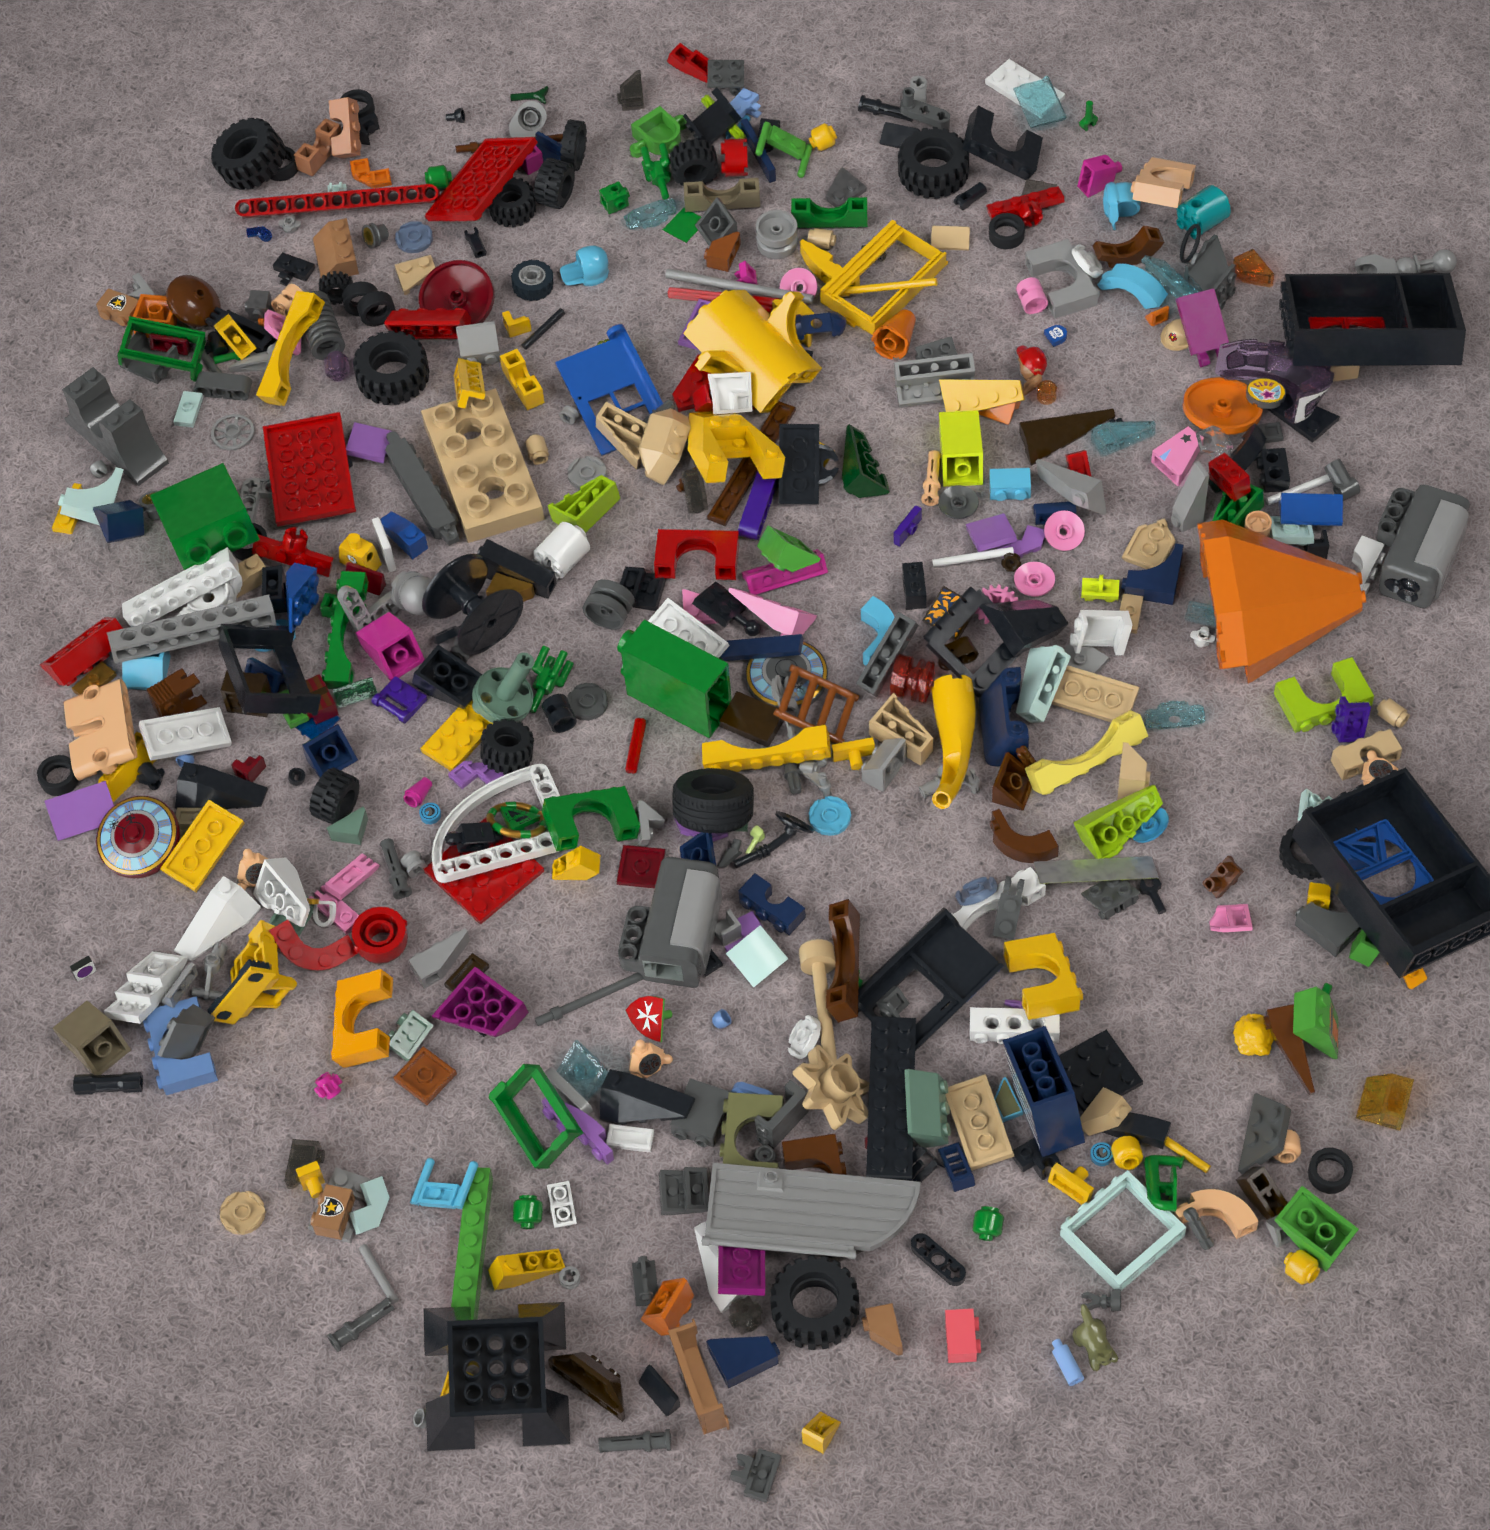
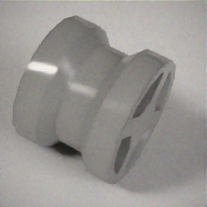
M411 851L401 859V864L404 868H407L409 877H416L424 873L423 868L427 867L426 862L421 860V854L418 851Z

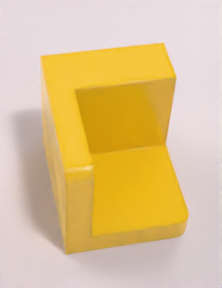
M509 310L502 312L503 323L510 338L532 331L529 317L522 316L513 319Z

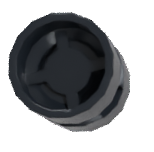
M554 694L543 701V712L546 718H548V723L554 733L568 731L576 725L577 719L564 694Z

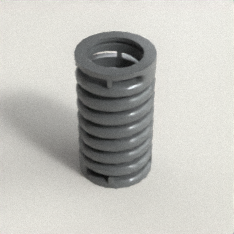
M311 291L310 293H315L325 302L319 319L305 332L311 353L318 360L337 357L344 351L345 342L330 299L325 292Z

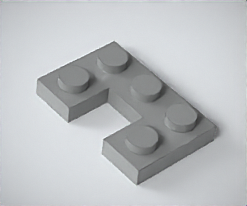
M336 1167L328 1185L352 1189L355 1199L366 1203L360 1184L372 1179ZM350 1217L341 1240L347 1243H351L356 1233ZM310 1221L308 1228L314 1231Z

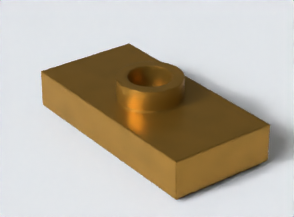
M101 661L72 687V690L77 695H80L91 685L100 687L108 684L117 676L116 672Z

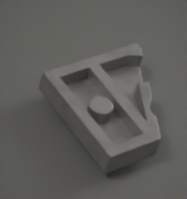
M842 167L826 195V200L834 207H838L844 204L848 198H857L865 193L867 187Z

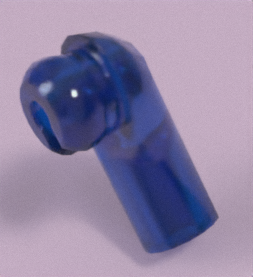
M264 226L246 228L248 238L258 237L264 242H268L272 238V233Z

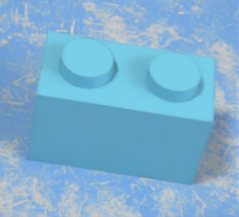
M1030 468L990 469V500H1024L1031 498Z

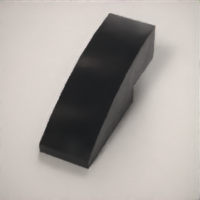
M1129 1112L1118 1127L1103 1131L1102 1133L1117 1138L1132 1136L1139 1141L1140 1145L1145 1143L1163 1149L1170 1132L1171 1122Z

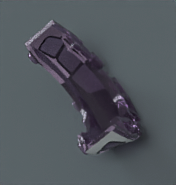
M1244 339L1220 344L1215 373L1227 380L1268 378L1279 382L1294 402L1284 414L1290 423L1298 424L1300 421L1308 418L1333 383L1334 372H1331V366H1293L1291 358H1288V349H1286L1285 342L1269 340V343L1257 342V339Z

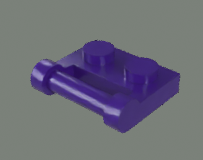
M395 676L380 693H376L373 696L372 704L386 709L398 717L400 722L405 724L428 699L425 694ZM389 697L390 699L400 704L407 710L402 711L401 709H399L398 707H396L395 705H393L385 699Z

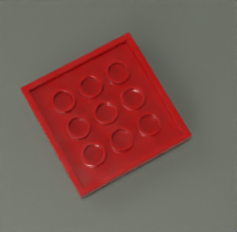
M484 818L481 822H487V818ZM503 835V839L500 842L492 843L489 848L513 842L514 840ZM451 845L443 852L442 861L473 852L458 853L457 846ZM502 852L500 854L503 858H508L512 855L510 852ZM483 857L480 859V862L484 864H487L491 861V859L487 857ZM533 858L442 883L435 878L432 862L423 868L424 873L480 925L544 872V868ZM462 863L459 865L461 869H468L471 867L468 863Z

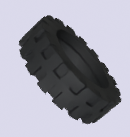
M569 119L565 125V131H563L560 159L561 161L571 163L574 166V171H578L585 157L587 129L584 121Z
M1294 826L1292 830L1288 829L1286 835L1282 837L1279 849L1280 861L1282 860L1283 867L1287 868L1291 875H1296L1300 879L1308 878V880H1314L1317 877L1318 879L1322 878L1313 864L1301 863L1292 855L1290 849L1296 841L1291 835L1296 827Z

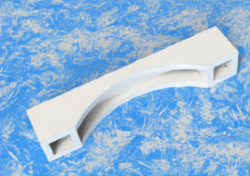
M1031 867L1018 871L1011 878L1012 882L1008 894L1015 896L1019 879L1025 880L1021 896L1023 897L1021 906H1029L1045 896L1046 885L1040 884L1038 875ZM1005 881L1000 882L996 892L987 899L973 905L962 906L961 910L954 914L951 913L962 928L967 930L979 917L998 909L1000 894L1003 892Z

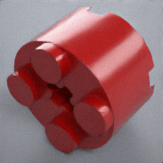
M747 138L724 139V142L721 143V155H725V162H721V174H725V177L748 176V172H744V168H748L747 146H743V143H747Z

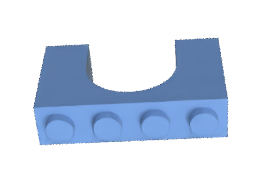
M197 997L178 1001L174 1008L168 1005L157 1007L143 1021L146 1033L150 1032L151 1038L147 1040L150 1051L155 1053V1057H152L155 1070H159L160 1076H156L159 1089H164L166 1095L218 1081L210 1052L183 1060L164 1058L157 1055L161 1048L159 1042L169 1030L166 1028L169 1021L173 1017L177 1018L182 1009H188L192 1004L201 1008Z

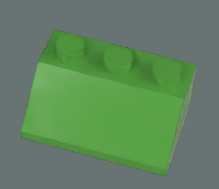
M769 525L757 545L762 551L761 555L768 558L767 560L773 563L775 568L783 572L785 569L791 572L818 563L821 559L801 540Z

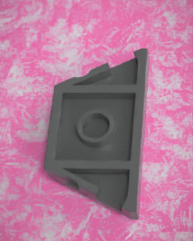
M1254 1094L1238 1172L1244 1174L1254 1164L1262 1165L1270 1157L1276 1156L1284 1150L1291 1115L1290 1108L1260 1094Z

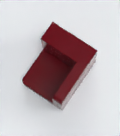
M260 755L256 759L249 756L244 763L236 759L231 764L235 776L250 782H254L266 768L264 758Z

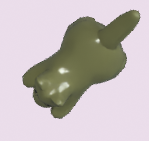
M1082 1304L1081 1315L1083 1322L1073 1330L1072 1336L1077 1346H1084L1086 1348L1092 1370L1098 1371L1100 1364L1106 1366L1111 1362H1117L1119 1358L1107 1340V1329L1104 1323L1098 1318H1092L1088 1307Z

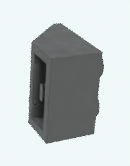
M194 1004L188 1009H182L177 1018L173 1017L166 1027L169 1030L159 1042L161 1048L157 1055L174 1059L194 1057L201 1050L215 1017Z

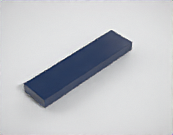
M747 118L741 120V130L746 135L747 143L769 183L776 181V169L765 149L761 156L755 154L759 138Z
M802 634L727 640L730 646L724 651L721 658L723 661L801 655L804 638Z

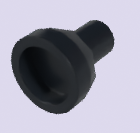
M463 108L456 109L454 113L446 114V120H456V122L464 123L465 113Z

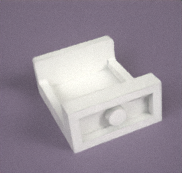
M1080 610L1079 616L1074 622V633L1070 635V645L1074 647L1075 653L1080 654L1082 646H1111L1114 648L1115 655H1124L1133 626L1129 611Z

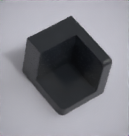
M1322 530L1320 539H1314V544L1304 545V551L1327 559L1330 546L1327 531Z

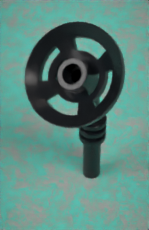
M776 811V817L785 825V832L768 845L763 844V847L759 846V849L755 848L753 852L734 860L733 864L736 868H739L756 859L766 858V855L770 856L771 852L792 838L793 835H796L797 832L809 834L814 833L815 830L792 815Z

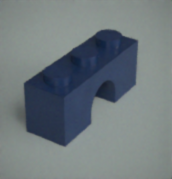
M756 873L738 890L740 904L745 909L755 911L761 920H768L780 933L785 932L790 936L806 918L805 907L789 896L780 904L769 903L767 900L772 895V885Z

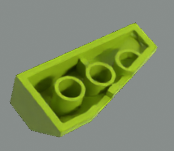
M1151 785L1090 812L1073 823L1081 841L1096 859L1112 858L1123 849L1122 846L1129 838H1133L1136 835L1137 829L1153 816L1162 806L1163 802L1156 786Z

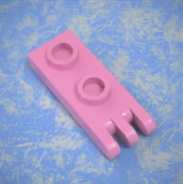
M362 853L326 882L325 890L339 900H342L369 878L380 865L376 862L373 863V860L370 858L366 859L367 856Z
M325 885L321 886L320 889L325 894L323 895L317 890L314 892V895L320 901H333L336 903V916L333 923L347 935L352 931V926L359 915L342 900L326 891ZM318 904V910L329 919V904Z

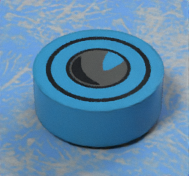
M426 803L419 810L420 818L425 824H435L441 818L440 808L435 803Z
M1104 1142L1094 1144L1090 1151L1091 1161L1097 1166L1110 1164L1113 1159L1111 1146Z

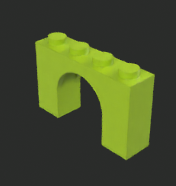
M1353 657L1333 663L1331 675L1348 703L1369 702L1372 707L1374 694ZM1295 676L1275 683L1274 695L1295 733L1300 731L1307 732L1314 726L1320 724L1327 725L1332 720H1335L1336 705L1339 704L1340 698L1328 704L1316 703L1304 694Z

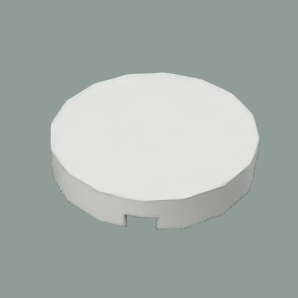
M1075 246L1072 249V255L1078 265L1093 278H1098L1102 275V265L1097 257L1090 251L1086 252L1084 250L1085 246Z
M807 1015L805 1020L801 1019L796 1023L789 1037L791 1048L788 1047V1052L790 1055L802 1059L814 1048L821 1031V1023L817 1018Z

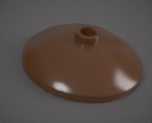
M192 275L176 277L167 288L166 300L170 310L180 321L189 326H209L205 323L206 318H210L209 315L211 312H214L213 310L216 307L221 308L216 291L210 284L199 277Z

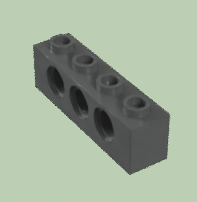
M900 612L896 614L856 683L858 687L875 697L879 695L919 626L916 621Z

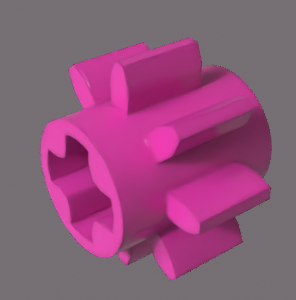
M325 1072L315 1080L318 1086L314 1088V1091L319 1097L324 1098L326 1096L329 1100L341 1092L339 1085L343 1082L337 1074L333 1073L330 1075L329 1072Z

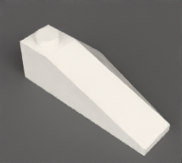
M287 858L264 859L253 895L263 907L275 910L274 913L284 915L289 921L304 927L310 912V906L296 868Z
M223 876L210 891L174 949V952L180 956H187V960L192 962L213 948L216 942L231 936V933L249 924L259 912L261 906L241 886Z
M705 1221L694 1227L709 1295L720 1312L723 1313L752 1295L718 1294V1246L702 1245L701 1240L705 1236L706 1231Z

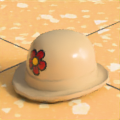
M1175 319L1163 328L1160 337L1161 343L1165 348L1171 351H1180L1188 348L1181 319Z

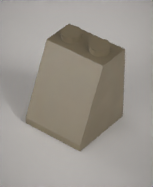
M89 1001L84 1002L53 1027L61 1042L93 1075L103 1074L131 1051L112 1020Z

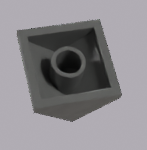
M718 197L695 224L709 246L716 239L738 232L737 222Z

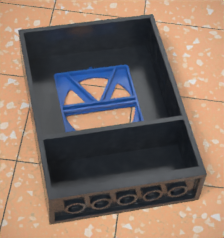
M1406 767L1398 771L1392 770L1385 777H1376L1369 784H1360L1353 791L1348 793L1346 791L1342 792L1332 800L1326 799L1320 805L1314 808L1310 806L1302 812L1303 816L1296 823V828L1291 836L1399 979L1490 936V874ZM1375 837L1379 860L1353 847V843L1362 838ZM1384 840L1395 844L1402 852L1387 858ZM1352 856L1369 866L1355 872L1349 864L1348 858ZM1409 859L1415 871L1413 888L1397 897L1378 895L1370 891L1362 881Z

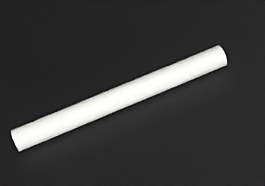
M1326 474L1267 497L1265 500L1269 506L1279 502L1281 493H1302L1328 483L1331 480Z
M1013 547L932 559L933 567L1003 557L1009 552L1014 554Z

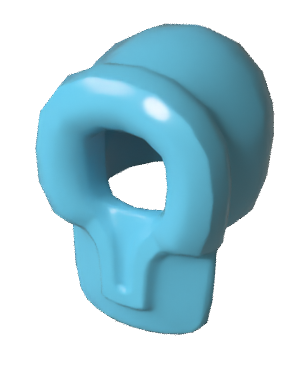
M1109 182L1105 185L1103 208L1105 215L1112 224L1113 230H1116L1115 223L1118 221V217L1133 216L1140 210L1141 201L1133 200V193H1131L1132 183Z
M595 245L576 251V261L560 268L562 280L568 286L581 283L584 286H595L603 283L609 273L607 254L604 249Z

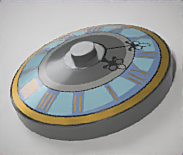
M803 641L801 655L749 659L745 670L747 688L753 698L779 708L776 699L772 698V679L779 675L784 689L785 678L790 676L789 667L793 664L828 680V666L825 658L818 649ZM798 676L793 691L796 694L795 700L799 710L810 682ZM817 685L811 704L819 699L826 688ZM787 708V711H794L791 708Z

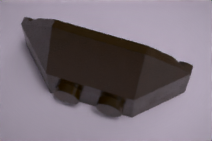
M585 1352L551 1356L548 1359L550 1369L619 1420L624 1421L625 1409L620 1375L614 1369H606L596 1356H589Z

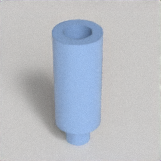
M1060 1339L1054 1340L1052 1342L1054 1347L1052 1353L1068 1385L1073 1386L1082 1382L1084 1376L1068 1345H1063Z

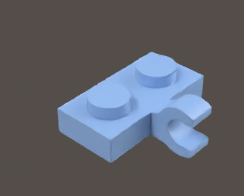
M743 88L730 102L741 118L746 114L758 118L762 114L758 111L761 107L757 103L759 94Z

